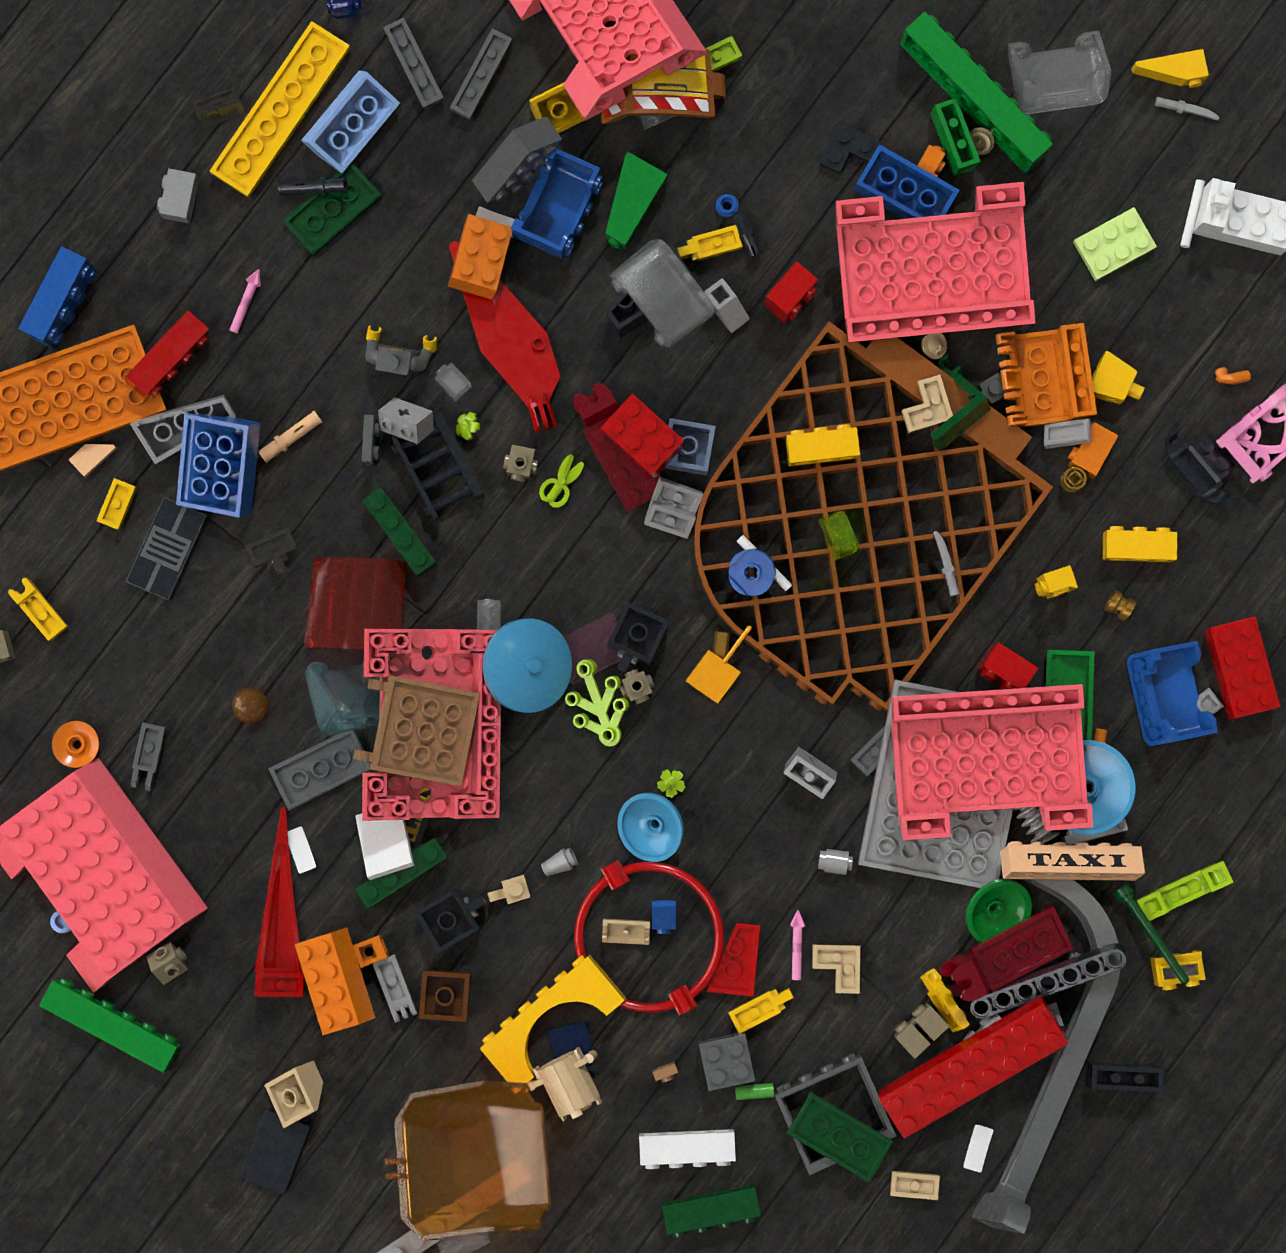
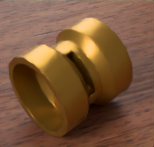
M1079 467L1069 468L1060 477L1062 489L1069 493H1075L1086 484V474Z
M1115 590L1107 601L1104 610L1109 613H1115L1120 620L1126 621L1133 611L1136 601L1131 598L1126 599L1121 592Z

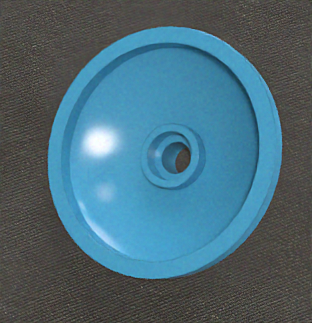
M654 793L637 794L625 802L618 815V832L623 844L633 855L649 862L663 861L671 857L682 843L684 836L682 818L676 807L663 796ZM655 820L659 822V826L656 825Z

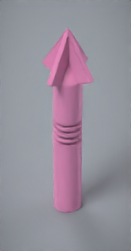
M259 269L246 279L248 285L241 300L242 303H240L241 305H239L229 331L236 334L239 332L256 287H261Z
M797 910L790 924L793 927L794 943L792 946L794 948L792 949L794 950L792 951V980H801L802 928L805 927L800 912Z

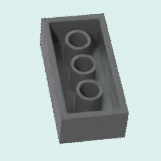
M547 117L513 129L472 181L487 203L493 200L501 201L510 193L518 194L525 188L524 184L536 175L534 172L546 163L545 159L557 150L556 146L562 138Z

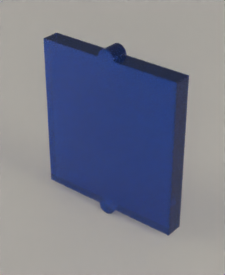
M585 1021L571 1025L565 1023L562 1027L548 1030L554 1059L575 1050L577 1047H580L583 1055L592 1050Z

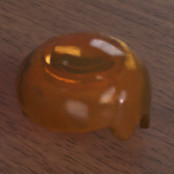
M249 687L239 690L232 698L231 708L237 719L246 723H254L260 721L267 713L268 701L261 691Z

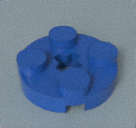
M755 548L739 552L733 557L729 565V581L732 587L743 595L753 596L766 592L772 586L776 576L775 565L771 557ZM748 566L757 569L756 574L758 576L756 578L753 576L747 577Z

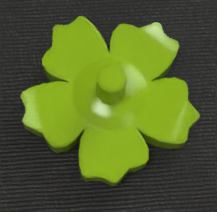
M469 412L467 415H460L457 419L459 424L456 425L457 436H461L469 441V439H472V433H476L480 429V423L476 422L477 417L475 413Z
M668 769L662 771L660 778L664 781L657 782V788L662 792L666 790V796L672 798L674 795H677V791L683 792L685 788L684 781L680 780L683 774L680 771H673L671 775Z

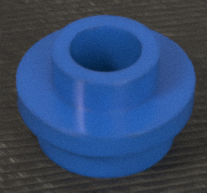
M724 194L717 199L716 210L722 217H732L737 213L739 204L733 195ZM729 203L731 209L725 210L723 204Z

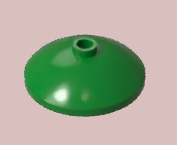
M999 879L987 883L974 894L967 907L966 925L970 934L981 943L1030 917L1032 910L1030 895L1021 884L1010 879Z

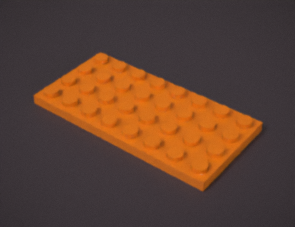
M135 325L0 372V472L128 426L131 421L167 411L160 392L156 397L150 396L146 401L125 383V376L146 355Z

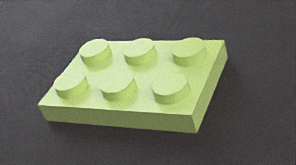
M1134 207L1073 241L1095 281L1157 247Z

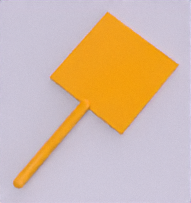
M748 626L724 659L708 650L686 679V682L718 704L741 673L727 663V661L752 627Z

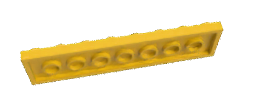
M311 21L210 169V173L249 198L351 49L350 45Z

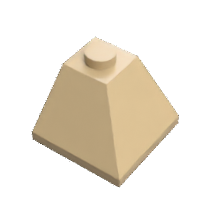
M314 1061L295 1067L265 1084L283 1128L318 1110L323 1080Z

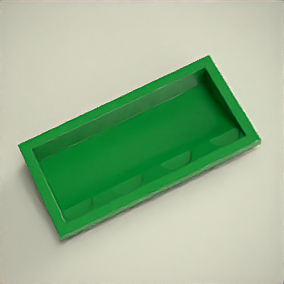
M1047 650L1046 687L1083 684L1084 708H1081L1083 740H1092L1094 651Z

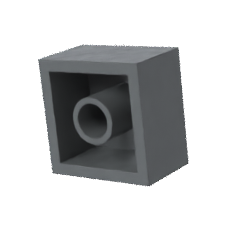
M744 1032L698 1041L709 1091L755 1081Z

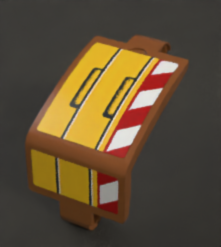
M706 49L707 54L667 76L662 68H659L623 88L626 99L601 112L602 124H610L628 116L640 115L714 117V99H726L725 75L712 72L711 52L709 49ZM631 54L626 60L633 61L638 55Z

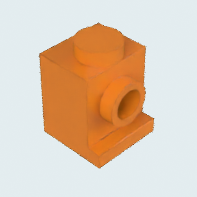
M929 145L917 166L938 177L937 174H940L946 164L942 160L947 152L939 146L933 147Z
M381 934L353 945L358 964L361 968L389 957ZM367 947L373 948L374 953L372 956L366 954L365 950Z

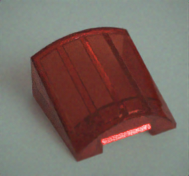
M362 557L314 558L304 648L308 650H314V648L364 650V629H404L407 562Z

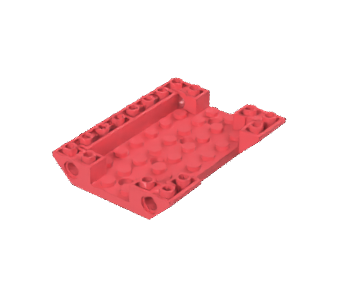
M509 0L522 21L541 11V2L575 55L578 64L563 85L585 121L626 99L623 88L655 70L662 68L667 76L707 54L706 49L673 0ZM608 21L616 22L612 27L604 26ZM631 54L638 55L633 61L626 60Z
M364 629V677H380V681L387 682L388 675L480 693L462 786L381 771L364 772L362 821L410 820V818L450 817L454 819L499 818L501 704L488 690L483 675L484 652L488 642L497 630ZM425 646H429L432 650V655L429 659H424L422 656V649ZM380 691L379 720L385 691ZM427 787L430 790V797L427 800H422L420 791Z

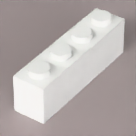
M733 1129L639 1133L640 1165H645L646 1169L660 1168V1164H669V1168H681L683 1163H693V1167L707 1166V1162H716L717 1166L731 1165V1161H736Z

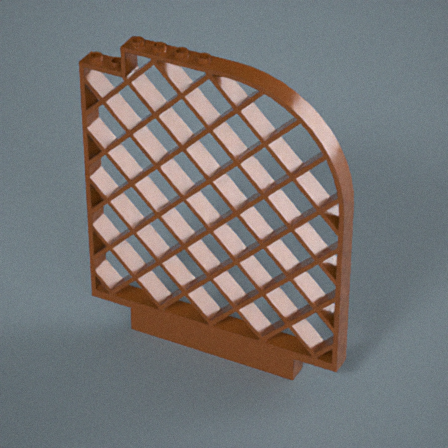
M831 322L826 324L711 478L703 494L696 519L694 536L695 561L699 578L711 605L720 618L739 637L744 631L735 625L724 611L753 607L758 642L748 635L744 638V641L760 652L758 656L768 664L771 661L779 666L777 671L788 678L790 675L798 680L795 683L806 692L810 689L816 694L814 698L824 706L827 703L833 705L849 684L852 686L850 690L860 698L862 695L870 700L868 704L880 712L881 709L886 711L889 708L894 683L892 669L912 666L901 680L909 682L1053 486L1016 460L1032 436L1018 426L1008 427L1007 418L991 406V410L960 435L974 446L939 451L933 445L934 452L901 456L897 424L905 423L903 415L895 416L891 385L920 405L923 404L917 382L941 375L953 415L970 402L968 399L969 395L958 387L952 377L899 338L875 339L865 348L858 342H848L847 334ZM825 337L836 343L819 346ZM845 351L882 378L849 382ZM838 352L842 383L809 388L805 364L812 355ZM800 371L803 389L785 391ZM883 386L888 417L855 422L851 390ZM844 391L848 423L823 427H827L828 430H837L839 425L850 424L851 428L857 427L858 430L890 426L893 458L861 462V457L859 456V458L854 459V463L821 467L820 463H814V469L781 473L776 441L786 440V436L791 435V431L775 433L771 408L778 400L804 397L808 429L802 430H804V433L814 432L815 424L810 396ZM766 416L769 434L750 437ZM938 425L930 427L931 433L938 428ZM770 442L774 474L740 479L737 453L745 445ZM983 453L1020 480L988 485ZM975 454L980 486L948 490L943 458ZM935 459L940 492L907 496L903 464ZM732 461L735 480L717 482ZM895 465L900 497L867 502L862 469ZM855 470L860 503L827 508L822 475ZM816 476L820 509L786 513L782 481ZM776 482L780 514L746 519L741 486ZM736 487L740 520L701 525L702 515L711 491ZM1030 487L1040 494L1033 504ZM1021 488L1025 515L1019 522L994 525L989 492ZM981 493L986 526L954 531L949 498ZM941 499L946 532L939 534L943 539L948 540L952 566L955 567L954 575L960 594L956 595L957 606L952 613L926 617L921 583L945 580L946 577L943 573L927 576L919 575L915 543L933 541L935 537L934 534L913 535L909 503ZM901 504L906 537L873 542L868 509ZM861 510L866 543L833 548L828 515ZM822 516L826 549L792 553L788 520ZM781 521L786 554L771 556V559L774 563L788 562L792 595L758 599L757 595H753L750 601L719 605L708 585L705 573L729 569L730 562L703 566L700 553V533L742 527V534L749 540L747 526ZM1014 529L998 550L996 532ZM987 533L991 560L984 568L960 571L955 537ZM907 544L912 578L879 582L874 549ZM867 550L872 583L839 588L834 554ZM827 555L832 589L798 594L794 560ZM748 566L749 578L755 577L754 569ZM979 575L964 595L961 577ZM913 584L918 618L885 623L880 589ZM873 590L878 624L845 628L840 594ZM833 595L838 629L804 634L799 600ZM793 601L798 635L764 640L759 606ZM946 620L932 640L929 641L927 623ZM920 624L923 644L921 655L917 660L891 663L886 629ZM879 630L884 664L851 669L846 634ZM839 635L844 670L810 675L805 640ZM799 641L804 677L763 646ZM885 670L889 698L886 702L882 701L852 678V674ZM845 675V680L832 697L810 682V680Z

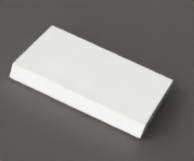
M362 813L355 815L369 880L414 866L405 820L362 821Z

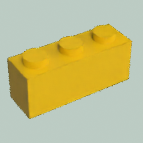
M850 424L839 425L837 430H828L827 427L813 429L814 432L804 433V430H794L790 432L791 435L786 436L789 466L857 459L860 456L857 427L851 428Z
M1111 526L1110 530L1103 532V560L1176 561L1177 532H1170V528H1156V531H1147V527H1133V531H1125L1122 526Z

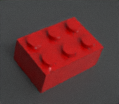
M633 393L601 427L602 433L653 479L685 446L684 440Z

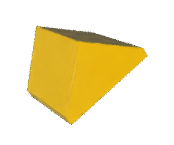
M564 83L530 99V107L536 120L547 117L557 133L585 120L564 88Z

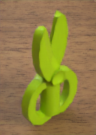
M571 454L563 460L559 467L558 480L554 478L547 479L540 487L539 495L541 499L549 502L553 508H560L566 504L570 496L566 485L575 481L583 470V462H579L570 470L574 456ZM550 484H555L546 497L544 494L546 487ZM563 489L565 495L562 500L554 502Z

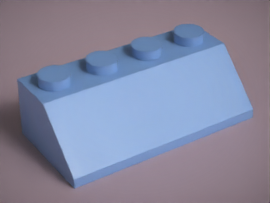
M358 71L301 141L318 157L340 173H343L400 102L369 73Z

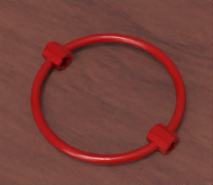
M617 860L602 868L601 871L604 877L589 891L580 906L576 918L574 944L577 959L581 955L584 958L587 957L584 948V925L591 905L603 889L609 885L613 890L630 881L627 875L642 871L661 872L677 877L690 885L700 895L711 914L715 942L709 966L701 979L691 989H688L685 984L670 992L668 995L671 1000L659 1003H639L625 999L619 1006L644 1013L663 1012L676 1008L679 1015L697 1006L694 998L703 991L715 975L723 953V922L713 897L695 877L669 864L639 862L622 866L620 861Z

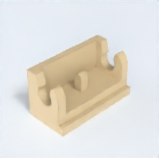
M603 918L602 942L649 945L650 921Z

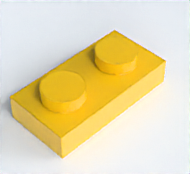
M114 478L97 522L120 530L137 487Z

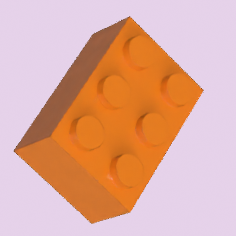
M468 214L448 287L493 299L497 291L512 233L511 227Z

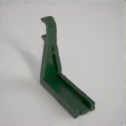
M944 355L939 359V369L954 379L958 387L969 395L968 399L970 402L930 434V437L934 440L933 445L939 451L943 450L991 410L987 397L961 376V366H956L952 371L945 367L950 361L948 355Z

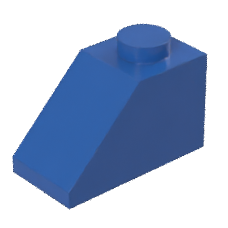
M652 900V929H657V934H671V929H676L675 900Z

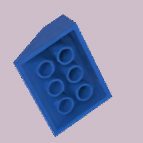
M185 413L176 505L239 518L251 514L260 422Z

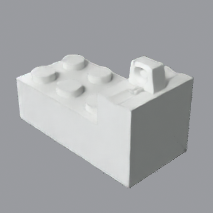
M1212 178L1203 189L1193 234L1272 254L1282 255L1285 253L1286 202L1234 189L1236 183Z

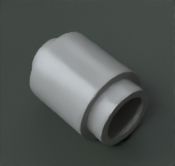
M820 850L818 869L824 870L826 873L846 875L847 870H852L853 857L849 856V851Z

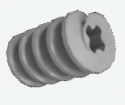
M1039 807L1013 808V811L1021 810L1017 819H1026L1021 826L1030 827L1026 835L1035 836L1030 841L1031 843H1045L1060 834L1058 831H1045Z

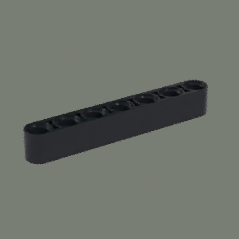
M1113 943L1021 976L993 992L989 990L987 995L972 1001L971 1012L977 1018H987L1028 1003L1039 996L1045 997L1117 971L1126 964V950L1122 945ZM1112 952H1118L1122 958L1118 961H1113L1109 958V955ZM1094 960L1099 963V967L1090 969L1086 964L1088 961ZM1071 968L1077 974L1074 977H1068L1064 974V971ZM1044 977H1051L1055 982L1052 985H1045L1042 979ZM1029 985L1032 991L1030 993H1023L1020 990V986ZM1006 993L1010 996V999L1008 1001H1001L998 998V994ZM984 1001L988 1007L986 1009H979L975 1003Z

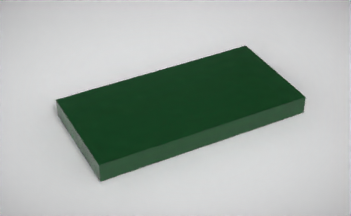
M353 162L349 164L343 173L338 172L331 178H346L348 181L347 193H329L327 196L313 194L283 220V223L313 256L320 252L382 197V194Z
M811 1091L786 1132L788 1135L869 1183L893 1143V1140Z

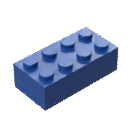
M879 144L856 183L854 191L866 198L883 196L885 209L903 219L946 215L959 189Z
M61 246L18 329L31 339L52 349H55L57 345L59 346L64 339L65 334L63 332L66 326L70 325L74 320V311L77 305H81L85 299V290L88 284L91 285L95 280L96 268L85 257Z

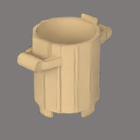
M577 1047L575 1050L561 1055L540 1068L536 1066L533 1069L536 1077L527 1083V1088L532 1091L543 1084L562 1121L567 1119L566 1115L568 1114L571 1115L572 1119L582 1115V1111L588 1109L593 1101H596L597 1105L602 1103L600 1094L585 1066L586 1063H592L597 1058V1052L591 1050L586 1055H583L580 1047Z

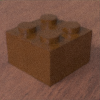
M423 970L419 1019L467 1022L469 1019L472 972Z

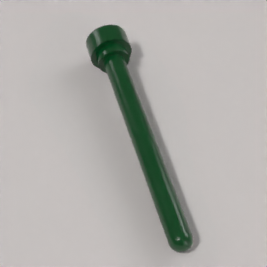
M1129 883L1113 893L1117 900L1127 904L1182 984H1187L1189 977L1135 901L1134 889Z

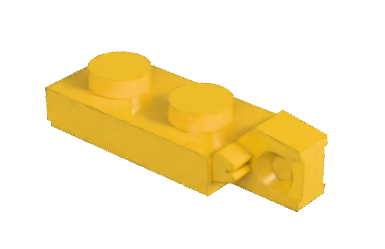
M733 225L694 236L692 239L687 240V246L677 248V253L681 259L691 257L692 261H699L742 249L743 246L739 238L737 226Z
M934 968L923 974L920 978L929 990L927 994L945 1022L950 1026L951 1031L956 1032L969 1026L970 1024L966 1019L965 1012L957 1006L953 999V994L941 981L942 977Z
M789 988L780 993L774 989L728 1013L740 1034L781 1013V1010L785 1009L783 1003L794 997Z

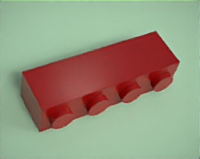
M187 311L125 376V383L146 401L150 396L156 397L163 388L161 385L166 380L171 381L178 373L177 368L182 363L185 365L191 360L194 355L192 352L197 347L202 348L209 340V328Z

